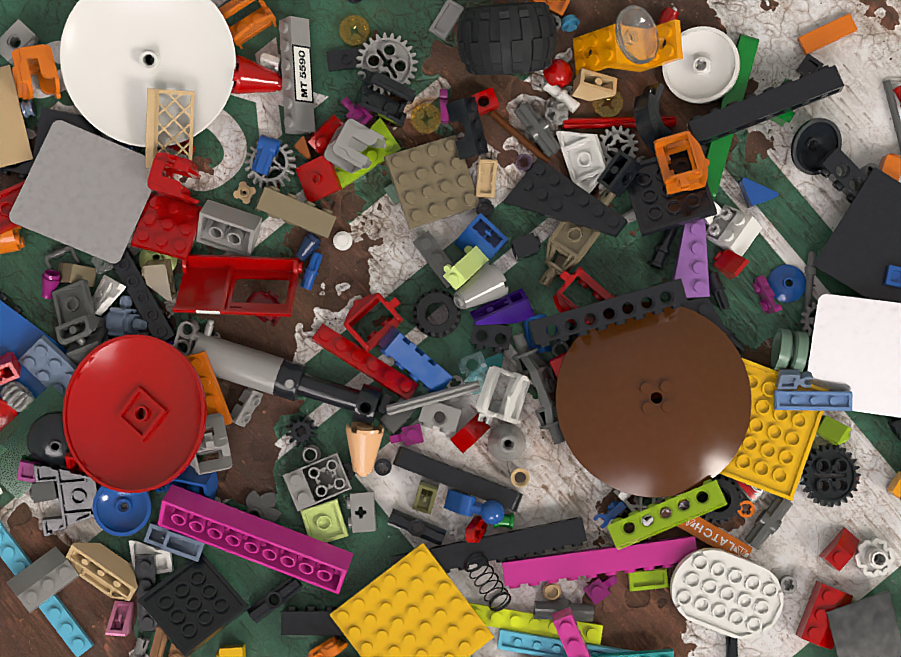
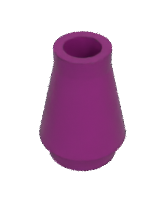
M47 269L42 274L41 296L43 298H53L52 292L56 291L61 281L58 271Z

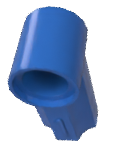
M263 134L260 136L256 149L257 154L251 168L252 171L268 176L273 158L278 154L281 140Z

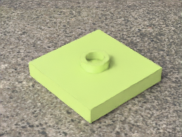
M338 498L300 510L308 536L326 543L349 536Z

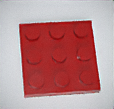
M150 193L131 240V245L188 260L197 235L199 213L203 207Z

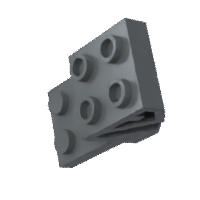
M84 279L52 292L59 326L55 327L58 342L62 345L70 343L66 355L77 366L93 349L110 340L107 334L105 318L96 317L88 280Z

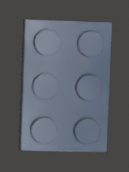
M45 335L18 360L60 401L65 397L69 381L78 367Z

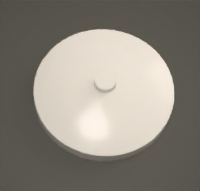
M700 26L682 32L683 59L662 65L663 76L667 86L677 97L693 104H707L722 98L734 86L740 71V57L735 44L724 32L712 27Z

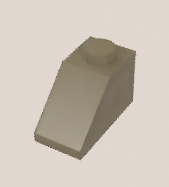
M171 260L147 261L141 271L146 285L167 301H172L177 296Z

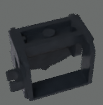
M362 69L361 71L365 72L366 77H358L362 84L353 102L355 103L354 109L364 108L390 121V127L392 128L403 127L407 114L403 111L406 105L413 103L416 96L414 94L415 90L377 71L371 72L367 69ZM375 84L400 97V103L368 88V86Z

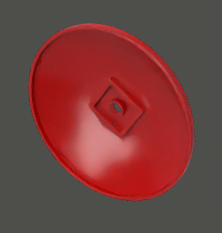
M124 335L110 339L97 346L80 362L74 371L64 397L63 429L67 445L74 460L92 480L118 492L141 493L152 491L176 479L195 457L206 428V396L196 369L189 359L175 346L152 336ZM142 408L145 410V417L143 419L139 417V411Z

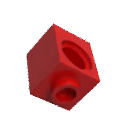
M493 87L471 95V97H475L477 104L480 99H486L489 102L485 107L478 104L479 116L499 109L500 104Z

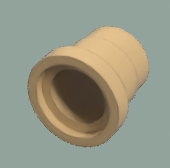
M517 468L511 473V482L516 487H525L530 481V475L524 468ZM517 472L525 474V480L521 483L516 482L514 479Z

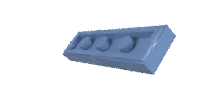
M774 390V410L853 411V392Z

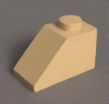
M581 68L573 82L572 96L587 101L615 96L617 78Z

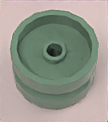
M778 328L772 343L771 369L779 371L785 370L787 367L788 370H799L801 374L808 356V333L795 331L792 335L790 329Z

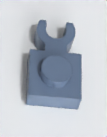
M779 370L776 387L777 389H797L798 385L805 388L811 387V383L807 379H813L812 373L806 371L800 374L799 370Z

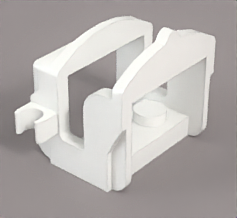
M497 366L489 367L476 404V409L480 412L478 421L483 422V418L486 417V424L490 425L493 417L513 424H520L521 421L518 418L529 386L532 384L531 379L525 375L510 372ZM502 374L510 377L499 412L496 413L488 410L499 375Z

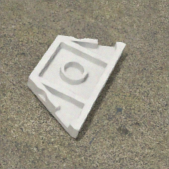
M556 131L571 180L590 193L599 183L597 179L607 167L597 134Z

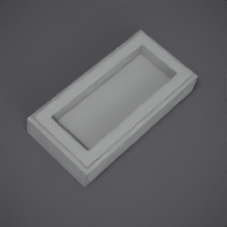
M447 0L429 28V32L445 41L465 8L453 0Z

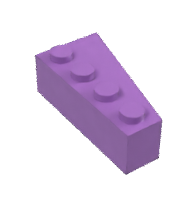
M697 220L681 226L671 281L682 279L687 299H699L710 296L705 220Z

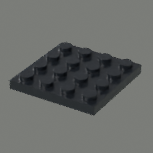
M687 150L669 155L671 164H668L669 170H674L675 175L693 170ZM657 157L638 162L642 165V168L628 185L627 191L642 237L717 215V209L707 182L705 187L667 195Z
M201 553L198 562L189 560L138 599L141 606L184 657L191 655L249 609V605L203 553Z

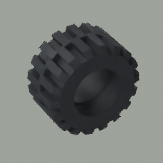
M431 289V291H426L417 298L413 306V320L423 334L429 337L440 338L454 332L461 319V309L455 305L454 296L442 289ZM432 303H442L448 309V318L441 325H433L426 318V309Z
M718 474L712 481L717 480L719 487L724 490L727 505L699 517L714 524H723L725 521L729 522L732 520V517L738 515L736 512L741 510L740 502H743V498L740 497L742 492L738 489L736 482H733L729 477ZM700 494L697 500L701 503L706 502L707 494Z

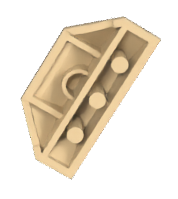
M73 543L66 559L71 562L80 577L111 598L125 599V601L132 599L138 585L130 563L101 543Z

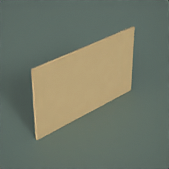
M11 65L0 67V168L33 159Z

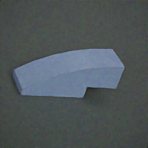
M155 522L150 523L143 541L158 546L162 550L197 562L205 545L203 542L158 526V523Z

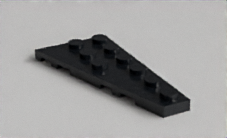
M540 158L535 161L503 201L508 206L519 207L525 211L529 210L545 217L573 223L576 226L593 229L596 232L617 237L628 223L627 219Z

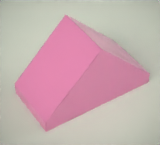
M114 602L105 632L106 635L127 636L132 632L134 602Z

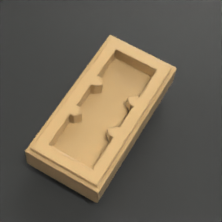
M479 159L476 197L495 199L498 160Z

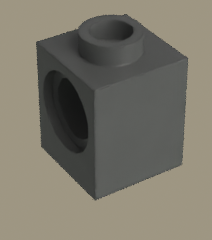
M57 481L31 484L29 490L30 498L34 503L59 499Z

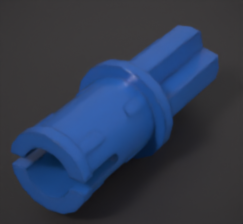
M313 252L308 267L304 269L306 271L300 287L312 290L314 280L319 275L317 271L323 257L322 254Z

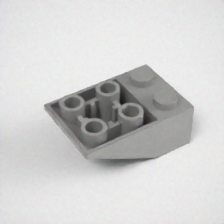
M337 453L283 475L297 511L352 489Z

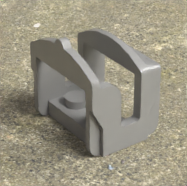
M349 119L336 129L324 152V157L337 168L353 174L360 169L369 168L371 164L370 159L360 153L367 146L385 149L387 145L382 135L353 119Z
M220 413L207 415L205 431L213 429L214 435H212V432L205 433L196 453L198 455H207L217 452L219 453V458L198 463L197 455H195L190 465L195 468L198 475L227 470L232 467L224 417Z

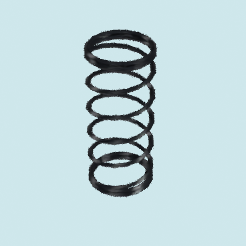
M475 553L468 557L463 564V568L466 572H470V579H476L474 585L480 587V594H485L484 601L489 602L488 607L490 610L496 612L506 608L511 602V595L504 588L502 581L499 580V576L494 573V568L489 565L486 556L483 553ZM483 558L482 563L477 567L466 569V566L471 561ZM482 566H487L482 574L474 578L471 577L472 572L479 570ZM488 567L492 569V572L485 573ZM492 574L485 583L476 585V581L481 576ZM493 574L496 575L497 580H490ZM497 581L491 590L484 593L481 592V588L485 584ZM500 582L502 587H496L497 583ZM501 589L500 593L493 596L491 600L485 599L489 592ZM507 595L503 603L497 607H491L492 602L496 598Z

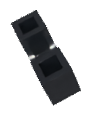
M475 97L462 98L447 103L446 107L450 123L459 121L465 128L464 137L461 140L455 141L459 159L462 160L489 153Z

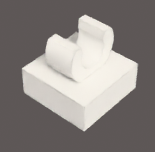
M271 51L262 53L260 64L277 73L280 72L281 55L273 56Z

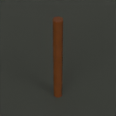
M495 110L490 113L489 116L537 158H540L547 164L550 162V158Z

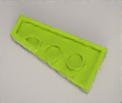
M381 118L370 129L384 137L385 144L387 145L386 148L367 146L360 153L368 157L371 164L369 168L360 169L353 174L335 166L334 168L342 189L384 162L385 156L401 151L400 146Z

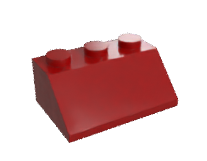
M816 581L795 635L803 640L832 650L834 642L826 612L850 604L853 595Z

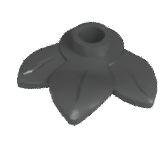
M253 490L246 498L248 508L246 513L252 515L256 511L259 514V518L270 522H275L282 514L274 508L276 494L273 492L259 496Z

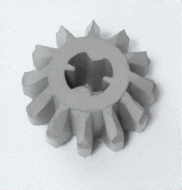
M15 380L6 383L0 392L2 399L7 402V405L17 412L28 410L35 400L32 392Z

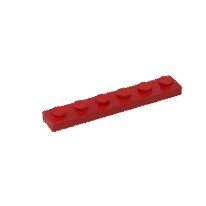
M323 323L312 337L314 343L404 400L411 399L419 386L416 382Z

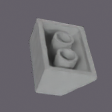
M207 200L199 213L196 242L238 256H252L260 232L262 217Z
M55 546L6 583L30 614L76 580L79 574Z

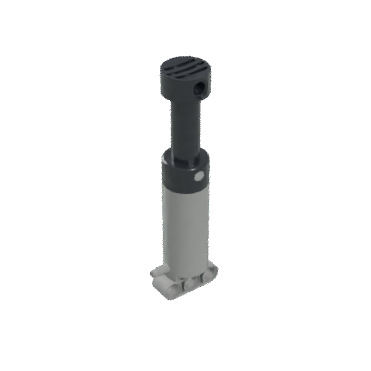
M188 319L179 325L173 346L185 356L206 350L216 377L291 401H296L298 396L301 395L354 412L352 420L372 425L383 389L368 384H363L361 390L307 374V366L211 336L214 327V320L212 319L208 320L204 333L199 332V323L194 319ZM186 324L192 326V333L186 331ZM181 342L187 345V351L181 349ZM364 402L369 403L371 407L366 406Z

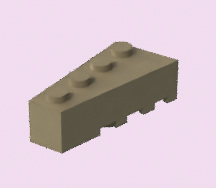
M271 185L268 188H262L253 210L260 212V210L266 212L265 214L272 218L283 219L287 224L295 227L299 226L302 230L326 239L329 237L336 220V216L332 215V211L325 208L319 210L315 208L314 203L306 200L304 203L297 200L298 197L293 194L279 193L280 189Z

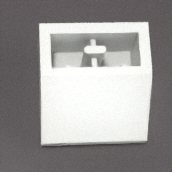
M725 204L722 212L715 217L706 230V238L723 250L729 249L743 256L762 227L753 216Z

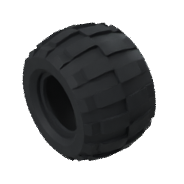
M545 2L481 5L467 7L461 12L462 19L459 20L457 30L458 51L462 63H465V70L470 74L504 75L545 70L552 65V57L555 56L557 46V33L553 13L549 12V5Z

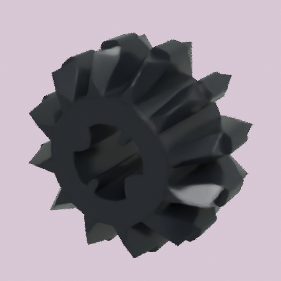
M300 415L296 417L297 422L294 419H290V423L293 426L286 425V428L291 430V432L285 434L286 436L292 435L289 443L297 440L296 447L300 446L301 441L303 447H307V441L313 444L314 441L311 436L318 437V434L312 433V430L318 429V426L311 427L315 420L312 419L307 423V415L304 416L303 421ZM304 426L306 434L299 436L300 432L297 433V429Z

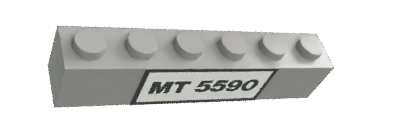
M289 16L279 20L285 133L306 135L315 132L309 19Z

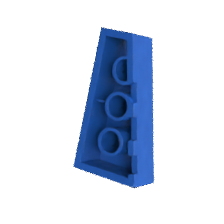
M394 326L378 342L381 347L380 351L389 358L391 356L395 359L394 363L402 370L406 368L410 372L408 375L416 382L418 380L424 383L423 387L429 393L443 390L453 379L445 369Z

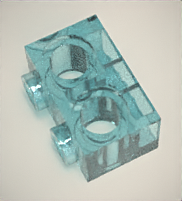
M482 351L460 359L461 363L458 364L461 375L465 374L468 380L464 383L473 382L477 377H481L485 381L488 367ZM471 359L478 363V367L475 370H469L466 366L467 362ZM482 388L479 391L472 392L473 395L481 393Z

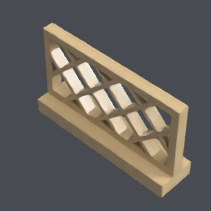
M147 88L145 167H152L155 155L162 150L169 153L166 147L173 140L181 148L174 155L177 156L184 151L188 159L192 161L195 91ZM159 93L168 94L173 100L164 107L159 102ZM171 94H178V96L174 98ZM182 95H191L190 104L183 108L177 99ZM174 102L182 109L175 117L167 111V108ZM164 111L172 118L165 126L158 121V116ZM185 112L190 118V122L183 128L176 119ZM175 121L182 130L173 137L166 128ZM158 124H159V125L161 126V128H162L159 132H158ZM163 131L172 138L164 146L158 141V135ZM184 131L189 137V142L182 147L176 138Z

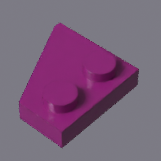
M762 275L753 279L752 287L754 292L760 296L761 301L759 303L762 311H766L768 315L783 310L780 304H775L773 299L775 294L765 276Z

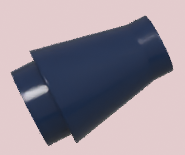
M309 232L304 236L295 255L302 261H305L320 247L322 240Z

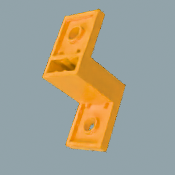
M672 20L648 29L612 24L573 38L576 76L581 68L593 72L606 68L642 72L683 59L680 20ZM666 40V45L663 48V41Z

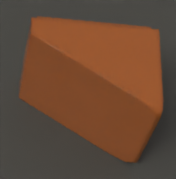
M302 136L294 145L295 149L308 161H311L312 156L307 141Z

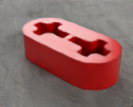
M474 516L466 527L465 538L468 543H478L487 531L488 524L481 519V516Z

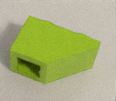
M822 415L816 435L830 444L841 445L842 443L845 444L850 438L851 434L849 432L851 428L827 415Z

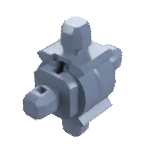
M122 295L119 303L120 307H111L109 313L102 316V318H105L106 328L109 331L107 334L109 336L138 335L141 330L147 328V322L142 319L138 309L131 308V296Z

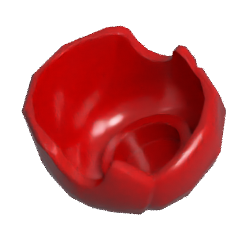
M554 59L552 60V65L543 70L544 77L551 86L560 85L559 87L562 88L572 81V68L565 60Z

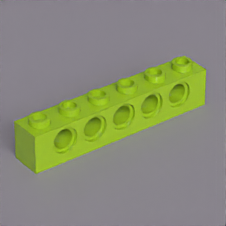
M709 479L704 481L702 486L679 496L666 497L665 501L660 504L657 502L646 506V510L641 512L635 510L629 513L627 518H616L607 527L615 547L620 550L727 505V502L717 480L712 481ZM700 494L708 495V500L704 503L699 502L697 499ZM681 502H689V508L681 510L679 508ZM670 509V517L663 518L661 516L662 511ZM648 516L652 517L653 523L645 526L643 520ZM629 524L635 525V530L632 533L625 532V528Z

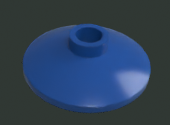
M781 265L770 273L768 284L775 295L773 297L776 300L784 303L794 302L805 292L806 279L802 271L797 267ZM786 280L791 281L790 287L785 284Z

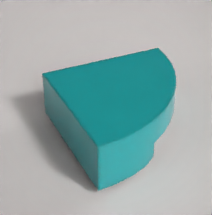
M499 353L484 359L487 369L492 366L501 368L503 354Z

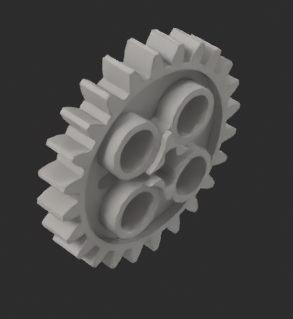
M384 33L383 38L376 34L375 41L369 38V45L363 43L365 50L359 49V53L362 56H358L356 60L361 63L357 64L356 68L367 69L371 72L377 71L381 74L387 73L391 79L410 86L411 83L408 79L415 78L411 72H417V68L412 66L417 64L418 61L412 60L416 53H410L413 47H406L407 40L400 42V35L397 39H394L393 33L390 35V38H387L386 33ZM390 46L395 52L393 55H386L384 49ZM377 50H380L386 62H391L390 68L396 74V79L392 76L387 66L383 67L384 62L377 54ZM371 57H376L379 60V64L371 66L368 60ZM398 62L403 63L405 70L397 71L395 64ZM358 72V76L364 75L363 78L366 77L365 72ZM375 84L368 86V88L373 86L374 91L380 89V94L384 92V89Z

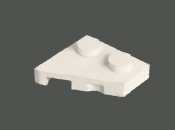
M104 275L92 297L95 314L101 316L124 291L126 286Z
M136 540L129 541L135 578L136 554H156L157 574L174 571L171 552Z

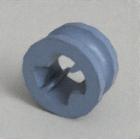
M22 101L21 109L25 118H29L30 115L36 116L33 101Z

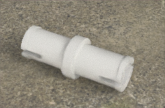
M547 83L543 88L558 103L564 102V106L572 113L580 105L579 102L567 94V90H562L557 85L551 86Z

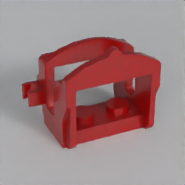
M157 153L147 181L149 189L157 191V194L162 197L193 205L198 204L199 200L191 197L190 190L182 186L179 181L173 179L174 174L200 180L201 175H199L198 166L189 159L169 153Z
M579 266L572 275L565 270L561 273L559 278L565 283L552 299L559 313L578 308L562 294L575 278L578 279L577 283L585 290L589 288L593 292L592 296L597 301H603L615 296L607 292ZM585 315V323L588 325L593 323V316L589 318ZM572 319L567 320L568 322L575 324V322Z
M380 293L368 295L360 300H354L353 307L348 312L343 325L367 352H370L378 345V342L392 326L397 328L404 321L395 310L401 303L396 297L388 303ZM381 301L394 318L391 319L389 317L381 324L383 328L378 332L376 330L367 337L368 341L365 342L352 326Z

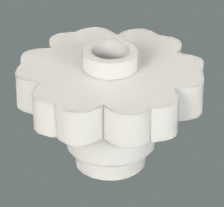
M873 537L871 540L863 539L857 545L858 552L853 555L854 564L861 568L862 574L874 578L877 574L884 576L892 569L890 563L895 560L894 551L892 548L887 547L885 540Z

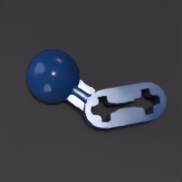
M448 489L443 507L472 517L473 513L478 514L489 525L500 523L505 514L503 505L496 500H489L483 504L476 502L477 498L452 489Z

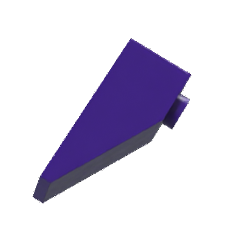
M522 288L470 312L476 325L513 324L534 316L529 299Z

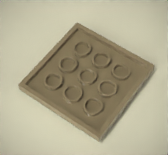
M456 135L384 157L409 230L476 209L480 202L479 198L476 197V190L465 159H459L455 141H458Z

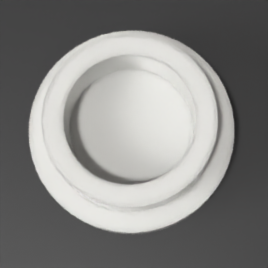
M345 231L338 232L333 238L334 246L342 251L349 249L352 245L351 235Z

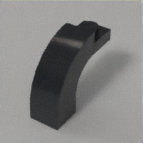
M660 82L645 87L643 94L635 97L634 119L637 130L643 142L654 154V141L673 135L664 125L659 114V101L664 89Z

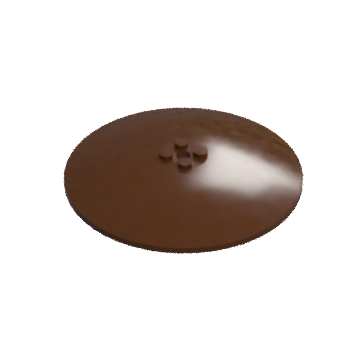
M641 302L642 307L648 308L650 302ZM630 304L622 306L624 313L628 314L631 311ZM671 306L663 308L664 312L653 315L652 312L645 313V318L634 320L631 317L626 319L627 323L615 326V323L607 324V329L596 331V328L588 330L589 334L576 338L560 367L555 394L556 412L566 444L579 463L591 475L621 492L642 497H668L698 488L703 485L704 481L712 480L731 462L746 435L751 416L752 400L750 381L745 364L732 341L717 325L701 314L685 307L671 309ZM612 311L604 314V317L606 319H610L612 317ZM654 392L661 395V401L658 404L651 401V395Z

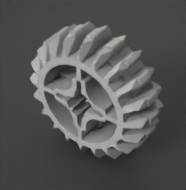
M281 141L278 153L281 152L284 155L285 167L277 162L279 157L277 154L273 158V163L276 166L270 168L268 176L270 177L275 171L282 173L275 178L268 179V176L262 175L261 177L258 173L251 170L257 154V150L251 146L250 149L253 153H246L251 159L244 161L245 164L250 165L245 168L246 172H250L247 175L248 178H254L252 181L254 184L259 182L260 188H263L265 184L267 188L271 184L278 188L277 183L284 187V179L288 182L291 181L288 174L291 176L295 174L290 170L296 168V164L291 163L296 160L294 156H291L293 151L287 150L289 147L287 144L282 146Z

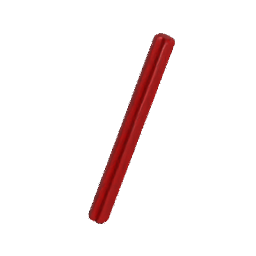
M660 116L666 127L676 126V116ZM634 117L568 118V120L563 121L564 129L612 128V126L615 128L620 126L622 128H637Z

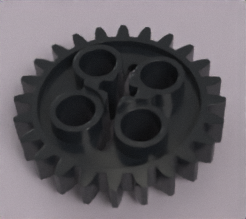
M826 444V446L819 445L818 449L812 448L813 454L809 453L803 474L801 475V478L804 480L799 483L806 486L802 491L809 492L807 498L813 499V503H820V506L827 505L828 507H833L834 504L835 506H841V502L847 503L846 497L853 498L851 491H858L854 485L860 484L856 480V477L861 476V474L856 473L860 466H854L857 459H850L852 453L846 452V448L841 447L839 449V445L832 446V444ZM820 461L822 462L821 470H819L818 464ZM838 461L840 462V468H839V470L837 469V466H836ZM815 474H845V477H814ZM820 481H822L823 487L821 490L819 489ZM838 481L841 482L840 489L837 488Z

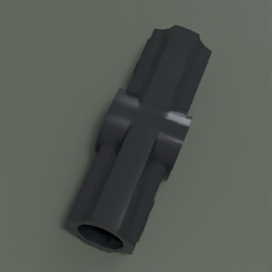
M394 508L387 522L388 525L441 546L447 530L428 523L421 518H416ZM414 522L421 523L422 530L420 532L412 530L411 526Z
M292 576L247 610L250 618L257 624L304 587L299 579ZM272 594H276L279 596V603H273L271 601Z

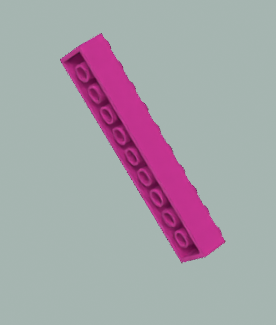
M173 484L162 500L158 526L339 594L354 553Z

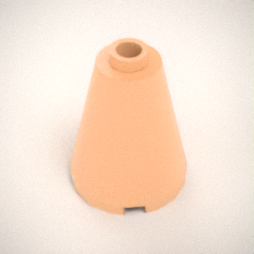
M352 422V426L346 424L353 472L357 473L358 476H368V473L373 471L384 434V426L378 424V427L373 426V423L372 425H367L361 422Z

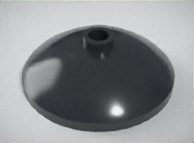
M813 118L800 126L791 144V158L799 171L808 175H819V168L816 165L831 149L837 147L841 149L842 137L837 125L825 118Z
M63 413L46 414L37 419L29 430L27 436L28 450L31 456L41 464L67 468L65 455L70 450L63 429ZM57 443L59 447L55 448L52 444Z

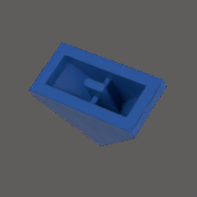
M745 177L738 183L747 208L773 200L779 194Z

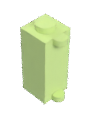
M469 245L464 248L466 255L453 267L449 264L444 266L446 273L443 277L455 290L463 285L489 260L477 246L474 248Z

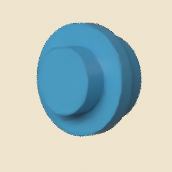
M567 15L561 20V28L567 32L574 31L580 23L579 19L575 15Z

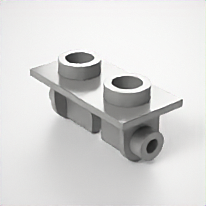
M250 387L244 389L239 398V401L244 404L241 406L236 403L230 413L235 424L245 427L250 421L253 411L260 404L263 393Z

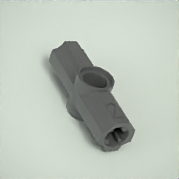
M528 102L523 103L514 111L515 115L524 125L530 139L539 145L548 158L561 149L560 144L551 134L546 121L541 117L539 118Z
M776 496L770 506L757 517L755 526L744 540L759 550L770 534L772 535L778 530L782 523V518L793 503L790 500Z
M565 598L558 599L555 602L535 601L533 617L534 619L553 620V613L571 607L576 621L592 622L594 606L592 604L572 603L569 599Z

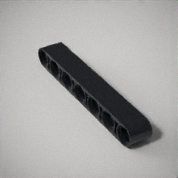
M399 446L393 461L395 466L482 500H496L505 509L517 512L523 496L518 491L402 446Z

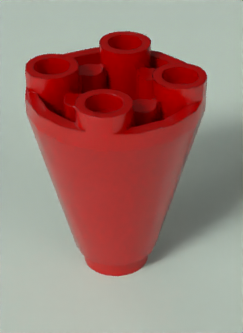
M236 55L237 68L236 70L234 69L232 79L234 84L231 93L251 94L281 91L282 76L279 73L244 56Z

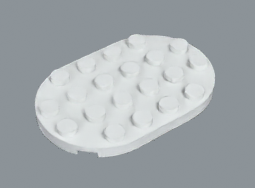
M703 548L685 556L676 566L670 581V593L674 605L686 619L733 638L748 639L761 632L765 633L778 620L783 608V592L778 579L771 571L758 563L718 548Z

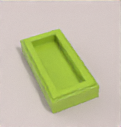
M667 568L636 570V572L628 573L629 591L669 588Z

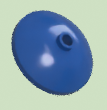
M101 486L93 500V515L97 524L105 532L114 536L132 535L141 530L148 522L152 511L151 498L148 491L124 493ZM123 502L128 504L127 509L122 508Z

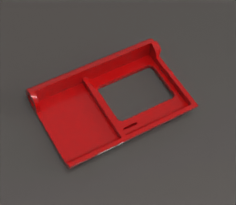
M189 254L188 260L182 259L183 276L175 307L172 308V311L179 313L292 317L299 273L303 272V262H299V258ZM238 279L289 281L286 302L284 304L232 302L236 281Z

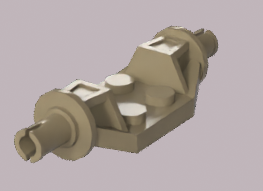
M605 189L598 200L608 206L616 195ZM561 221L548 239L546 259L544 260L548 269L538 282L549 288L557 275H561L564 270L568 272L581 261L601 233L593 229ZM557 252L559 255L555 263H553L554 255Z

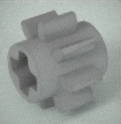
M551 102V106L546 107L545 117L549 124L562 125L563 121L568 120L569 110L564 106V102Z

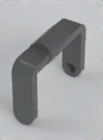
M71 246L61 247L45 257L48 268L52 270L54 269L50 260L58 258L68 251L72 252L77 265H81V261L75 248Z

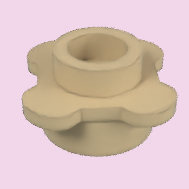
M242 181L239 183L237 191H234L233 196L236 199H241L244 204H248L256 193V189L249 187L246 182Z

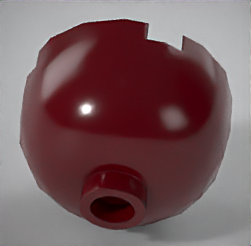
M270 290L268 293L256 291L245 301V303L281 304L277 300L279 296ZM255 316L263 322L271 321L270 326L274 327L280 317Z

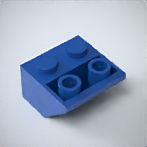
M480 213L467 226L454 244L464 253L466 246L469 245L472 248L477 246L489 259L487 261L489 262L509 239Z

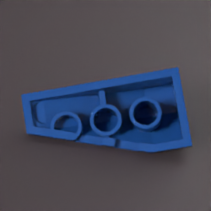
M189 465L176 479L154 491L159 493L167 492L173 484L215 500L218 487L217 473L212 472L198 475L195 468Z

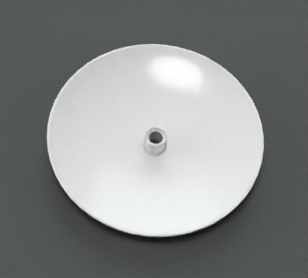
M79 0L64 26L60 45V64L63 80L73 103L94 127L117 141L146 147L147 88L195 91L194 137L207 128L226 105L234 84L232 79L234 69L236 70V54L230 29L223 15L211 0ZM148 54L154 57L152 65H148L145 61ZM159 93V102L166 107L173 99L168 94ZM171 94L174 98L178 96V94ZM182 95L177 99L183 108L190 104L191 95ZM174 102L167 108V111L175 117L182 109ZM165 111L158 116V121L163 126L172 120ZM185 112L176 119L183 128L190 122V118ZM175 121L166 128L173 137L182 130ZM158 124V132H159L162 128H161V126ZM165 131L158 135V141L163 146L172 139ZM184 131L176 138L179 143L189 139ZM173 140L168 146L175 145L176 143Z

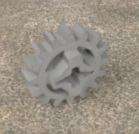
M612 126L611 132L607 129L604 131L606 136L600 135L599 138L602 142H599L604 157L607 160V165L613 159L608 154L615 156L618 152L617 148H613L616 143L618 146H621L620 150L623 152L630 148L628 155L635 159L636 155L633 152H637L639 149L634 147L638 144V140L633 141L635 134L629 135L630 129L622 131V126L618 130ZM611 137V143L605 146L606 140Z

